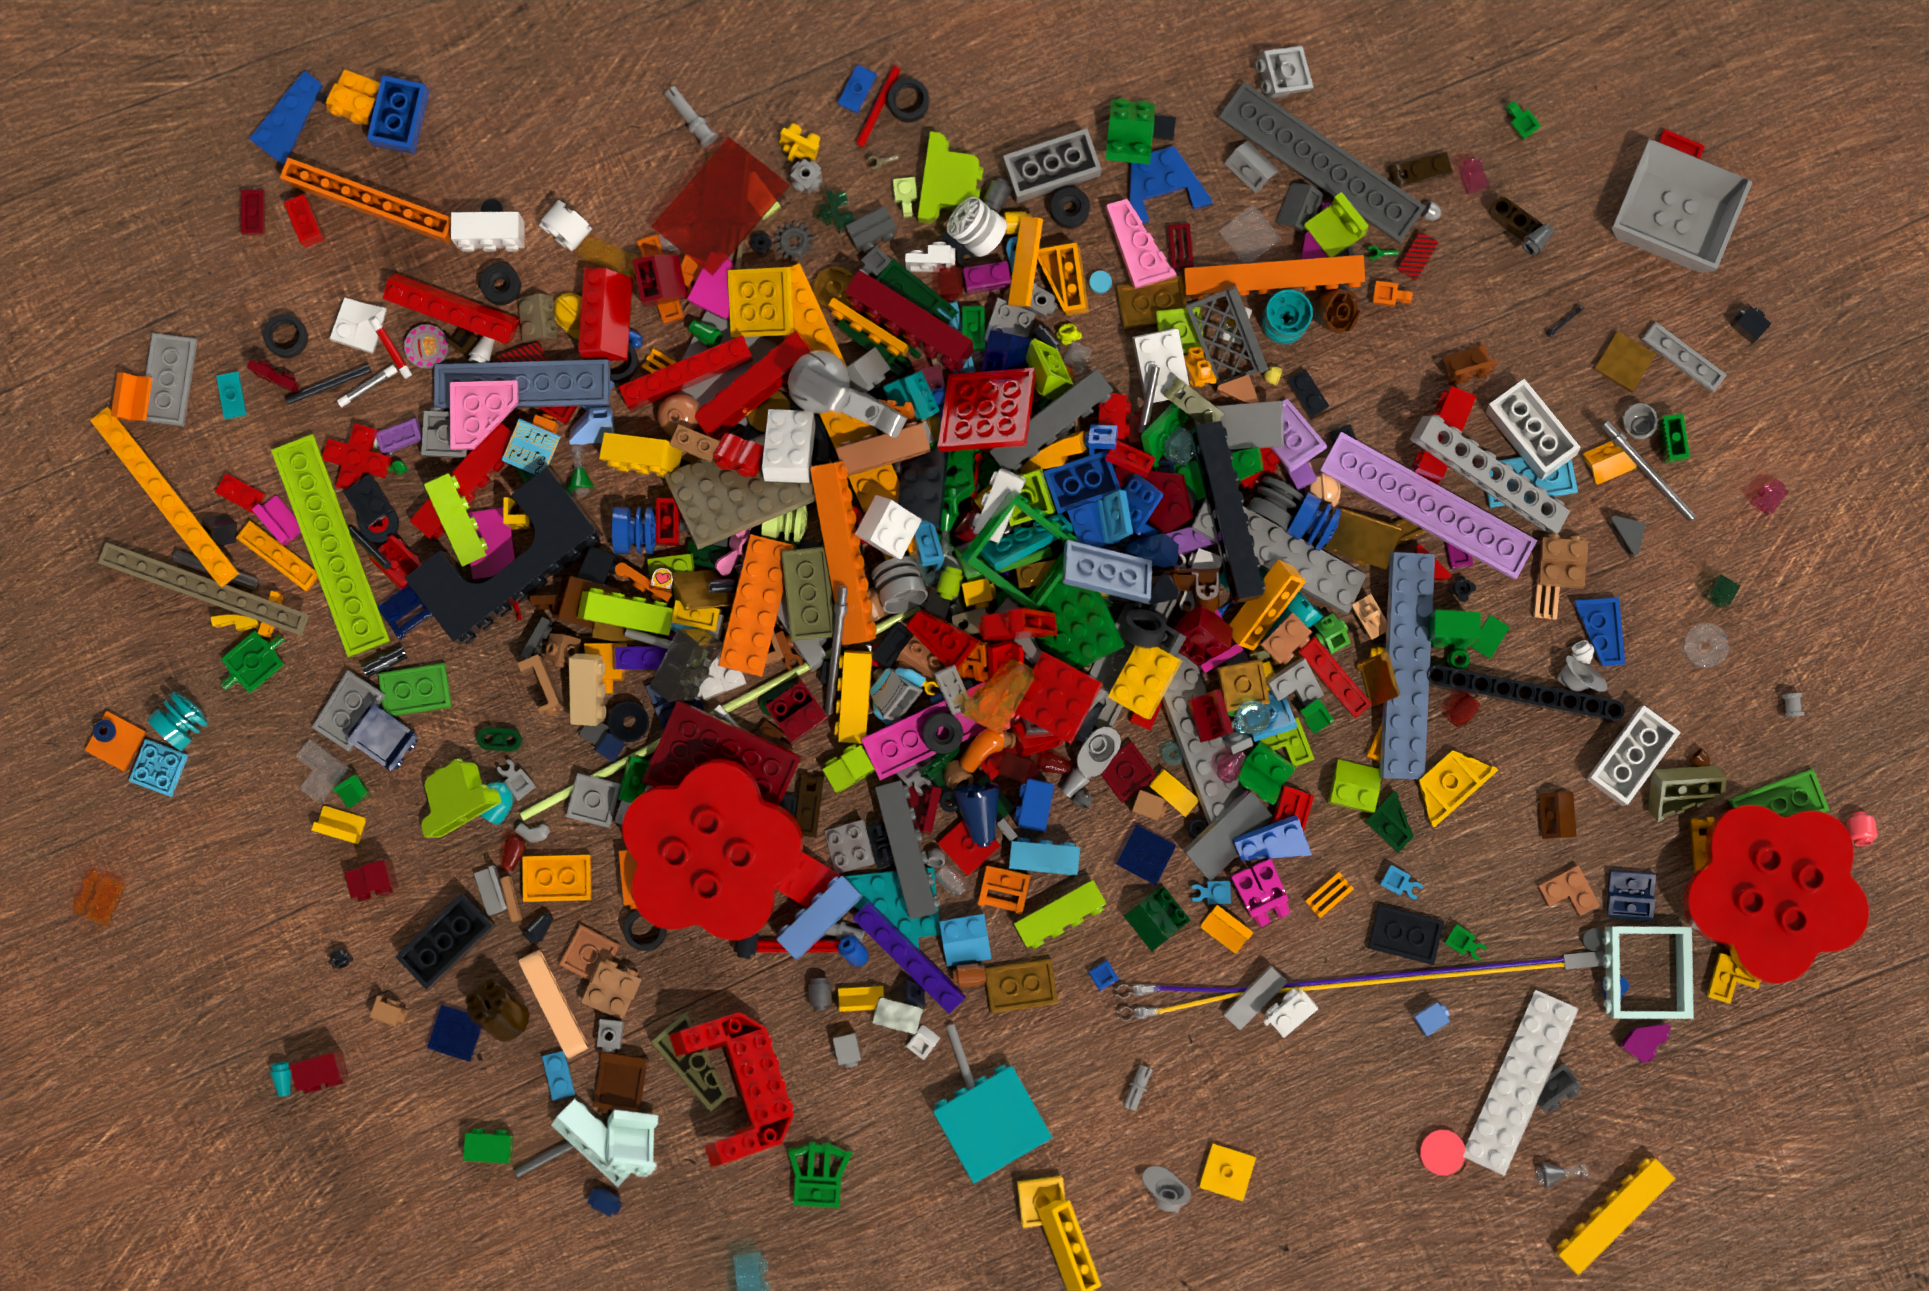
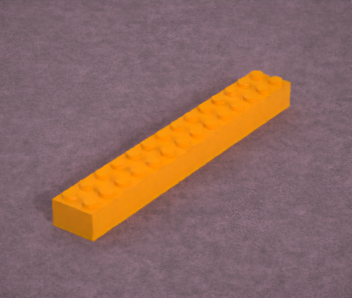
M800 263L792 266L793 333L797 331L805 337L814 351L823 350L830 352L842 360L846 366ZM831 410L826 413H818L835 451L836 448L840 447L839 444L852 441L856 443L862 441L861 438L867 435L874 434V437L878 436L873 425L843 412L836 413ZM892 464L848 476V480L863 513L868 511L876 495L890 499L898 504L900 482ZM913 538L906 549L910 556L917 553ZM882 552L885 561L895 558Z

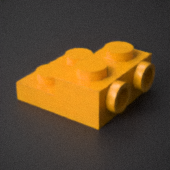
M344 69L338 83L334 84L326 100L327 110L335 116L342 115L356 124L363 123L369 125L373 116L380 83Z

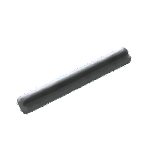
M180 550L175 551L173 561L209 574L196 556ZM241 572L230 581L252 590L256 589L259 582L257 578Z

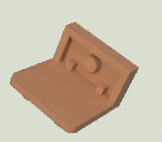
M1291 613L1260 646L1273 658L1271 661L1273 665L1286 664L1293 658L1294 654L1292 652L1295 649L1302 648L1310 640L1308 636L1312 631L1294 613Z
M915 636L904 647L893 665L896 668L912 669L926 677L925 680L928 682L936 681L933 674L946 668Z

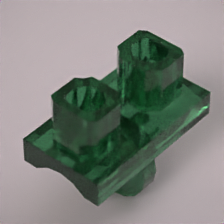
M832 190L827 191L826 195L830 210H827L826 204L819 205L821 212L816 215L818 221L824 220L826 227L832 225L830 218L833 217L838 234L844 233L845 225L854 221L852 211L840 214L838 210L839 207L849 204L846 193L844 191L833 194Z

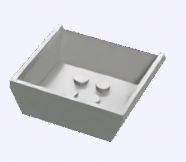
M1649 138L1616 216L1612 230L1616 239L1698 273L1716 271L1752 185V180Z

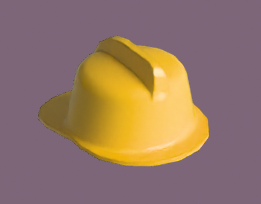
M565 293L554 301L555 321L569 335L579 339L582 297L576 293Z

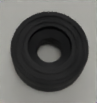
M1065 187L1054 194L1050 203V214L1057 225L1066 229H1074L1084 224L1090 212V202L1082 190L1075 187ZM1072 202L1076 205L1077 209L1074 213L1069 214L1064 211V205Z
M494 264L482 273L480 289L485 298L492 304L499 306L508 305L519 296L521 280L517 272L509 265ZM498 279H504L507 282V286L503 290H497L494 286L495 282Z
M938 712L930 715L924 721L921 728V738L925 746L933 752L947 754L957 749L961 744L963 728L959 720L953 715ZM939 727L947 728L948 736L945 739L937 738L936 730Z

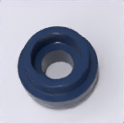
M108 720L97 722L93 728L94 737L100 742H110L116 736L115 725ZM103 727H106L108 730L107 734L105 735L101 734V729Z

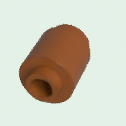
M978 963L957 965V970H953L954 984L958 983L959 988L980 986V983H986L984 965H978Z

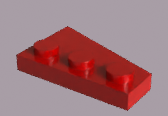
M924 610L918 611L906 626L946 667L954 664L957 671L981 642V640Z

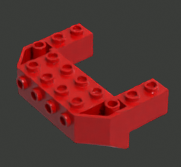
M738 1012L669 1035L676 1057L706 1047L711 1051L725 1046L749 1125L735 1129L736 1135L704 1145L711 1168L782 1144L794 1116L793 1104L788 1098L786 1082L781 1076L778 1067L779 1060L774 1054L772 1038L767 1032L766 1027Z

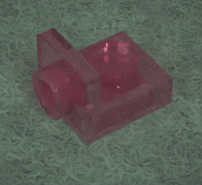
M1470 158L1464 161L1458 172L1467 194L1470 195L1489 188L1490 185L1482 167V158L1478 160Z

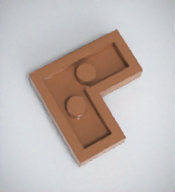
M1579 865L1537 886L1547 906H1551L1569 897L1578 916L1600 906Z

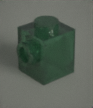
M1719 575L1714 578L1704 597L1709 599V602L1714 606L1725 608L1732 603L1741 585L1723 575Z

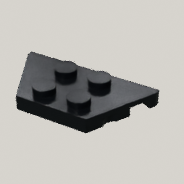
M938 448L902 466L898 505L922 521L925 520L932 523L935 527L941 528L949 451L940 452Z

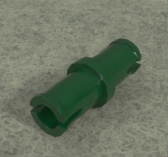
M958 747L953 752L947 754L936 753L926 765L920 768V774L923 775L929 770L924 778L930 780L939 770L948 767V763L961 753L960 748Z

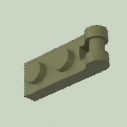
M1177 376L1172 381L1173 385L1169 390L1166 389L1162 393L1168 400L1176 404L1200 424L1217 422L1224 415L1219 408ZM1180 389L1184 392L1180 397L1176 396Z

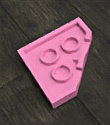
M517 380L450 382L451 450H475L519 404Z

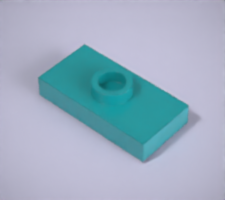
M233 372L216 376L224 419L229 420L248 416L240 373Z

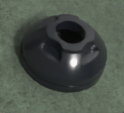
M630 701L623 702L615 706L611 711L608 726L616 739L627 743L635 742L647 733L649 716L641 705ZM630 716L634 717L637 721L636 727L632 730L624 727V720Z

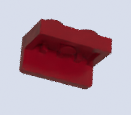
M1221 689L1188 700L1201 743L1234 733Z

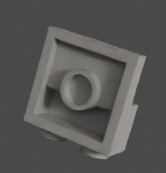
M1303 46L1264 51L1257 57L1255 68L1258 73L1261 72L1263 80L1261 82V90L1264 94H1267L1269 99L1286 97L1291 93L1310 91L1314 88Z
M430 408V411H424L422 456L465 458L468 455V450H451L450 412H444L442 408Z

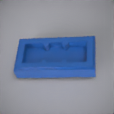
M857 65L838 105L858 115L877 74Z

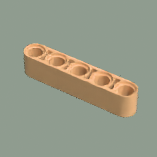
M537 950L519 959L520 966L566 1057L570 1059L589 1049L588 1043L542 952Z

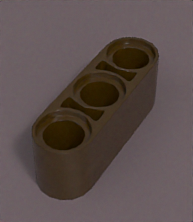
M1506 197L1497 198L1489 209L1490 217L1522 241L1525 236L1543 225V223ZM1496 205L1504 206L1506 213H1499L1496 210ZM1514 218L1522 219L1524 226H1517L1514 223Z

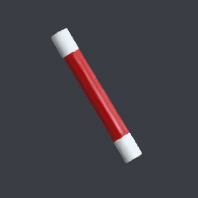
M378 318L371 320V326L404 379L412 376V373Z

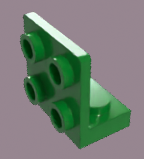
M1259 741L1244 759L1237 779L1245 788L1256 792L1263 801L1274 805L1282 785L1295 771L1296 766Z

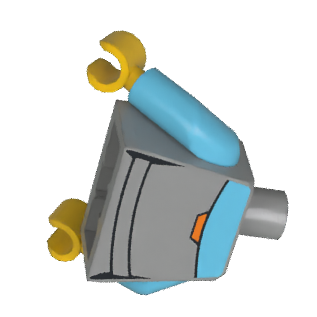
M878 668L873 673V678L876 682L870 689V694L873 698L874 714L886 726H889L902 718L923 691L921 686L925 687V691L929 695L936 694L930 690L931 684L938 688L939 686L936 681H926V677L912 669L897 668L894 670L887 668L884 670L883 668Z

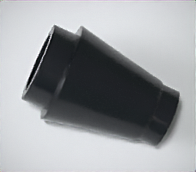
M543 911L524 928L525 932L522 936L537 946L539 942L542 943L554 918Z

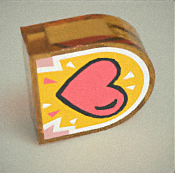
M665 567L655 569L651 576L649 588L671 593L674 582L672 571Z

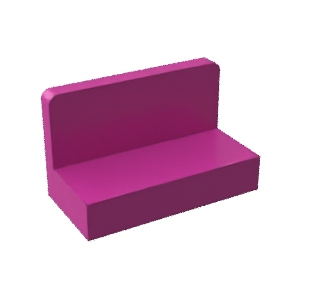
M274 496L265 505L261 506L258 504L252 509L275 538L284 546L301 533L296 517L278 496Z

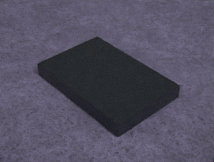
M1378 904L1367 948L1434 965L1444 921Z

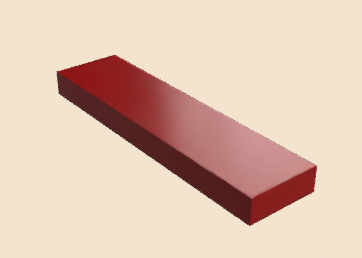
M1315 636L1297 650L1299 655L1306 659L1310 668L1353 718L1356 719L1372 705L1369 699Z

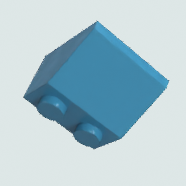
M984 914L939 922L947 967L992 959Z

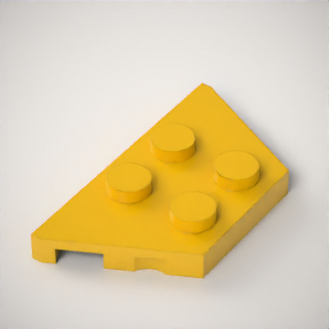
M1453 750L1418 780L1430 825L1435 828L1493 776L1498 769Z

